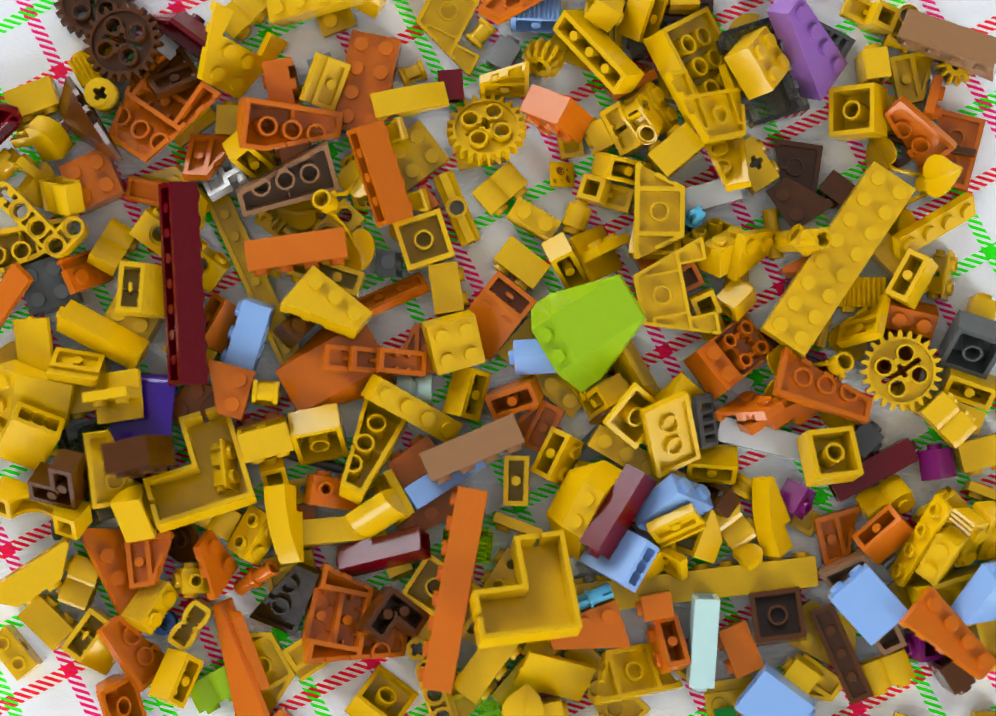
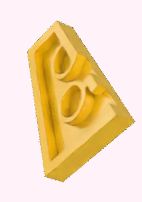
M109 430L83 433L91 508L111 507L112 499L122 490L135 485L134 481L130 477L116 479V475H105L101 444L114 441Z

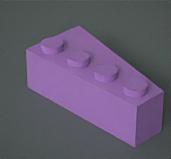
M775 0L767 10V14L777 39L782 41V53L789 59L792 67L790 71L793 80H797L799 85L798 94L801 98L821 101L848 63L806 0Z

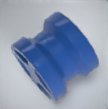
M168 610L165 618L162 619L161 625L154 632L161 636L168 635L178 623L176 613Z

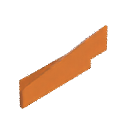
M231 597L214 604L212 608L235 716H269L270 713L260 691L270 688L245 619L242 613L236 610Z

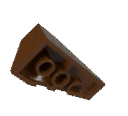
M71 77L65 78L58 111L62 116L59 122L67 133L72 131L79 140L119 163L124 159L96 110L86 102L84 94Z

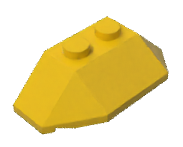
M630 340L608 372L620 373L622 378L627 380L629 386L635 382L654 398L661 390L632 340Z
M606 460L568 470L546 513L552 531L564 530L568 554L577 560L580 559L587 547L579 542L622 472V469Z
M64 537L0 579V604L20 607L26 603L29 606L40 598L38 594L47 589L50 592L61 584L60 580L64 574L71 539Z

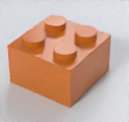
M532 84L519 109L526 116L525 120L537 126L539 132L547 136L555 134L556 138L568 144L570 140L580 144L593 119L571 97Z
M97 149L58 166L63 177L77 179L81 182L85 211L80 213L83 215L126 196L125 185L113 159Z

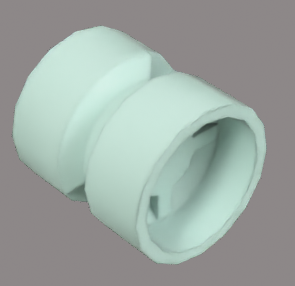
M426 373V377L397 376V387L432 405V373Z

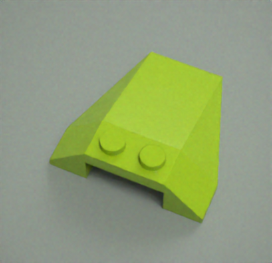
M621 274L548 294L531 308V329L556 373L577 390L584 392L603 379L647 317Z

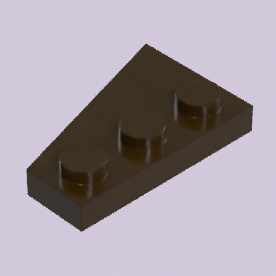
M302 562L296 563L252 611L249 618L295 636L321 570Z

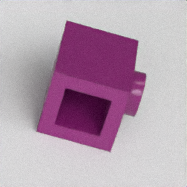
M942 443L926 445L927 450L917 453L920 459L921 481L957 476L953 448H942Z
M789 477L780 490L791 520L794 516L802 520L810 512L813 505L812 502L817 495L810 488Z
M914 632L905 633L907 646L904 649L909 659L921 663L944 659V654L942 655L936 651L935 647L926 640L922 641L915 636Z

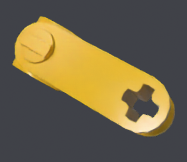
M254 379L253 389L250 394L252 395L253 405L278 407V402L283 396V392H280V382Z

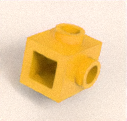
M184 562V567H175V573L172 575V586L177 593L183 594V598H198L199 593L211 592L207 578L202 579L198 562Z

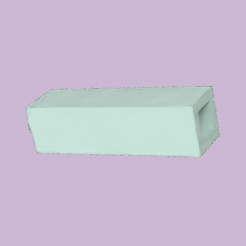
M691 593L688 652L691 664L686 668V682L689 688L700 692L707 691V688L714 689L720 599L714 593Z

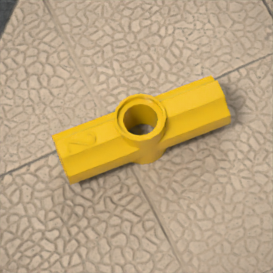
M453 171L444 172L434 177L433 181L461 247L480 240L481 236ZM452 204H462L464 206L463 212L458 215L451 213L450 207Z
M796 224L790 230L776 232L773 237L774 248L780 253L799 252L807 257L814 251L829 249L833 242L831 238L832 232L825 227L806 229L801 224Z

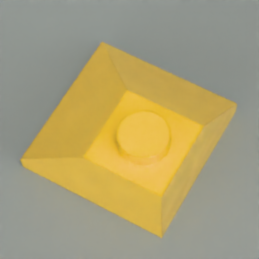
M710 509L702 516V519L704 518L707 529L676 542V550L714 564L723 540L715 511Z

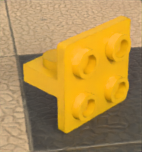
M598 225L569 238V242L590 282H593L623 268L615 250L629 243L630 238L627 232L619 236L616 233L607 236L603 226Z
M133 368L102 373L97 381L95 391L82 393V402L93 404V408H96L98 424L103 425L144 418L140 369Z

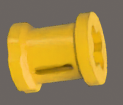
M480 17L478 25L470 34L467 33L465 38L475 48L482 51L484 48L483 44L492 34L495 35L497 31L488 21Z
M420 59L408 67L397 68L404 87L421 79H428Z

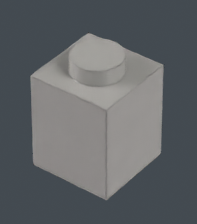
M500 34L486 58V65L495 70L514 65L522 51V46L519 45L520 41L507 34L505 37Z

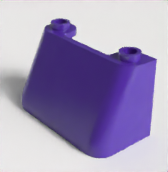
M141 373L144 418L111 423V435L114 441L144 434L172 435L174 404L176 400L174 393H176L177 386H168V375Z

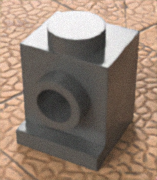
M396 250L375 251L377 278H403L402 253H396Z

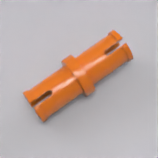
M269 560L261 567L251 569L246 576L234 582L235 592L243 596L253 588L263 586L266 580L279 574V566L275 561Z

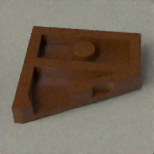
M182 46L176 49V55L170 61L167 59L163 61L160 67L146 78L147 85L157 101L198 86L202 81L197 78L198 69Z

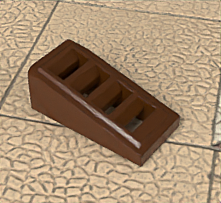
M697 482L709 489L713 504L711 510H714L718 516L729 518L740 503V498L731 488L714 483Z

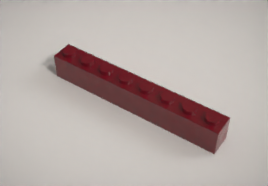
M168 181L158 184L168 386L208 384L209 369L206 362L208 346L205 340L206 317L203 304L205 293L202 284L204 269L201 264V217L198 206L200 193L197 182Z

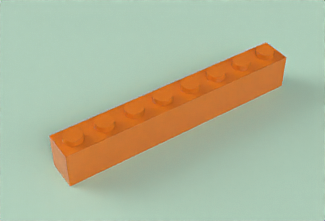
M458 486L457 491L452 490L450 505L454 506L452 516H447L445 530L450 532L448 541L443 540L441 555L445 556L444 565L438 566L436 580L440 581L439 591L434 590L432 606H436L434 616H429L427 631H431L430 641H425L422 656L427 658L425 667L420 666L418 681L422 682V689L449 694L453 692L489 491Z

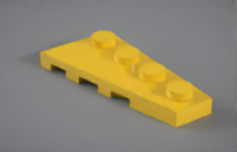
M595 648L566 649L563 654L566 659L596 666L597 670L590 681L591 686L586 689V695L590 702L593 703L599 714L598 716H645L651 710L641 697L595 706L594 699L602 655Z

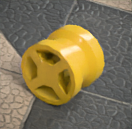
M738 472L735 485H731L729 488L739 497L749 502L752 500L753 480Z

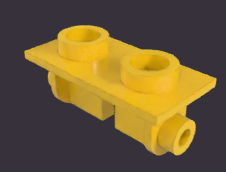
M936 249L932 260L938 265L936 272L939 273V277H932V281L928 285L930 288L927 291L929 294L928 298L938 300L939 296H941L942 300L948 302L949 296H952L954 291V281H951L952 273L956 272L958 267V257H955V253L952 250H948V255H945V250Z
M221 438L219 442L213 443L210 449L212 467L220 466L219 470L212 471L213 487L217 493H226L227 489L239 492L238 483L240 476L236 467L237 453L233 443Z

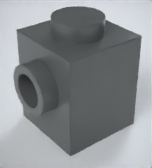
M873 420L865 425L859 423L855 427L854 431L861 459H865L869 453L874 455L883 446L881 441L885 437L880 433L882 428Z

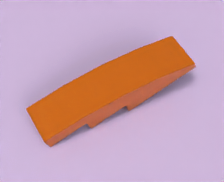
M322 345L321 370L426 377L427 352L354 345Z
M780 399L783 400L785 410L764 421H738L736 424L740 431L753 436L766 426L778 430L789 421L801 425L820 411L789 400Z

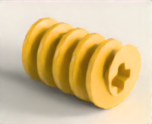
M94 78L86 84L84 98L91 107L98 111L109 113L120 105L121 93L119 88L105 78ZM101 92H104L107 95L105 99L99 96Z

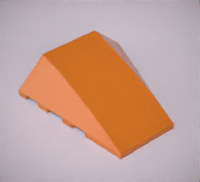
M163 54L162 56H155L154 60L157 61L158 65H149L151 73L157 70L163 61L169 59ZM144 70L142 71L143 79L134 75V82L127 85L124 92L126 96L122 105L118 107L108 133L114 142L147 164L223 94L204 81H201L198 86L157 101L147 85L146 78L151 73Z
M367 324L354 339L323 327L275 370L277 378L296 411L319 407L325 404H345L365 398L360 394L372 374L321 370L322 345L324 344L378 348L379 345ZM375 374L396 386L393 375Z
M323 563L320 569V576L307 607L302 633L304 663L405 656L408 636L404 635L397 628L394 627L384 643L373 642L354 628L379 590Z

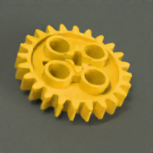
M482 94L481 99L478 100L473 95L472 102L469 103L464 99L463 107L456 105V113L450 112V120H447L446 129L448 144L453 147V153L459 152L461 160L468 156L469 164L477 160L478 166H481L483 161H487L490 167L492 160H496L500 165L502 157L509 161L510 153L517 155L518 147H523V140L526 139L527 130L524 114H520L519 106L513 108L512 100L505 103L504 96L500 97L499 100H495V94H492L490 99H486L485 94Z
M901 330L897 331L896 337L890 331L887 332V340L884 338L878 339L879 345L873 342L870 343L873 349L872 352H863L869 358L868 360L860 361L861 364L866 366V369L860 370L859 373L865 374L867 377L861 383L869 384L865 392L875 393L872 397L873 401L881 398V407H884L888 402L892 411L896 405H899L900 411L904 412L906 404H908L911 410H915L914 402L923 406L924 401L922 398L932 399L929 391H938L934 381H942L940 377L936 376V372L943 371V368L936 367L935 364L941 361V358H933L932 355L937 349L929 350L927 348L930 344L929 340L921 343V334L912 339V331H908L905 337H903ZM903 346L911 350V357L906 361L902 360L898 355L900 348ZM916 358H920L919 363L904 371V377L897 375L885 384L881 382L882 379L898 370L897 365L906 366ZM882 359L886 360L890 365L889 371L885 374H881L877 370V364ZM918 367L925 373L924 379L920 382H916L912 377L913 370ZM894 381H899L903 385V391L899 395H894L890 390V386Z

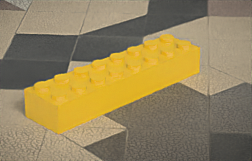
M875 161L872 162L827 227L832 232L831 238L833 242L830 248L814 251L806 258L759 330L783 347L786 346L793 350L792 353L798 357H804L916 188Z

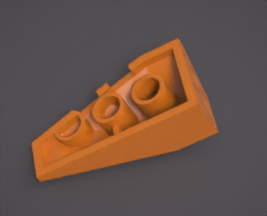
M251 97L240 98L236 120L239 148L268 151L341 137L343 112Z
M113 674L96 684V695L103 716H147L140 692L137 693L125 674Z

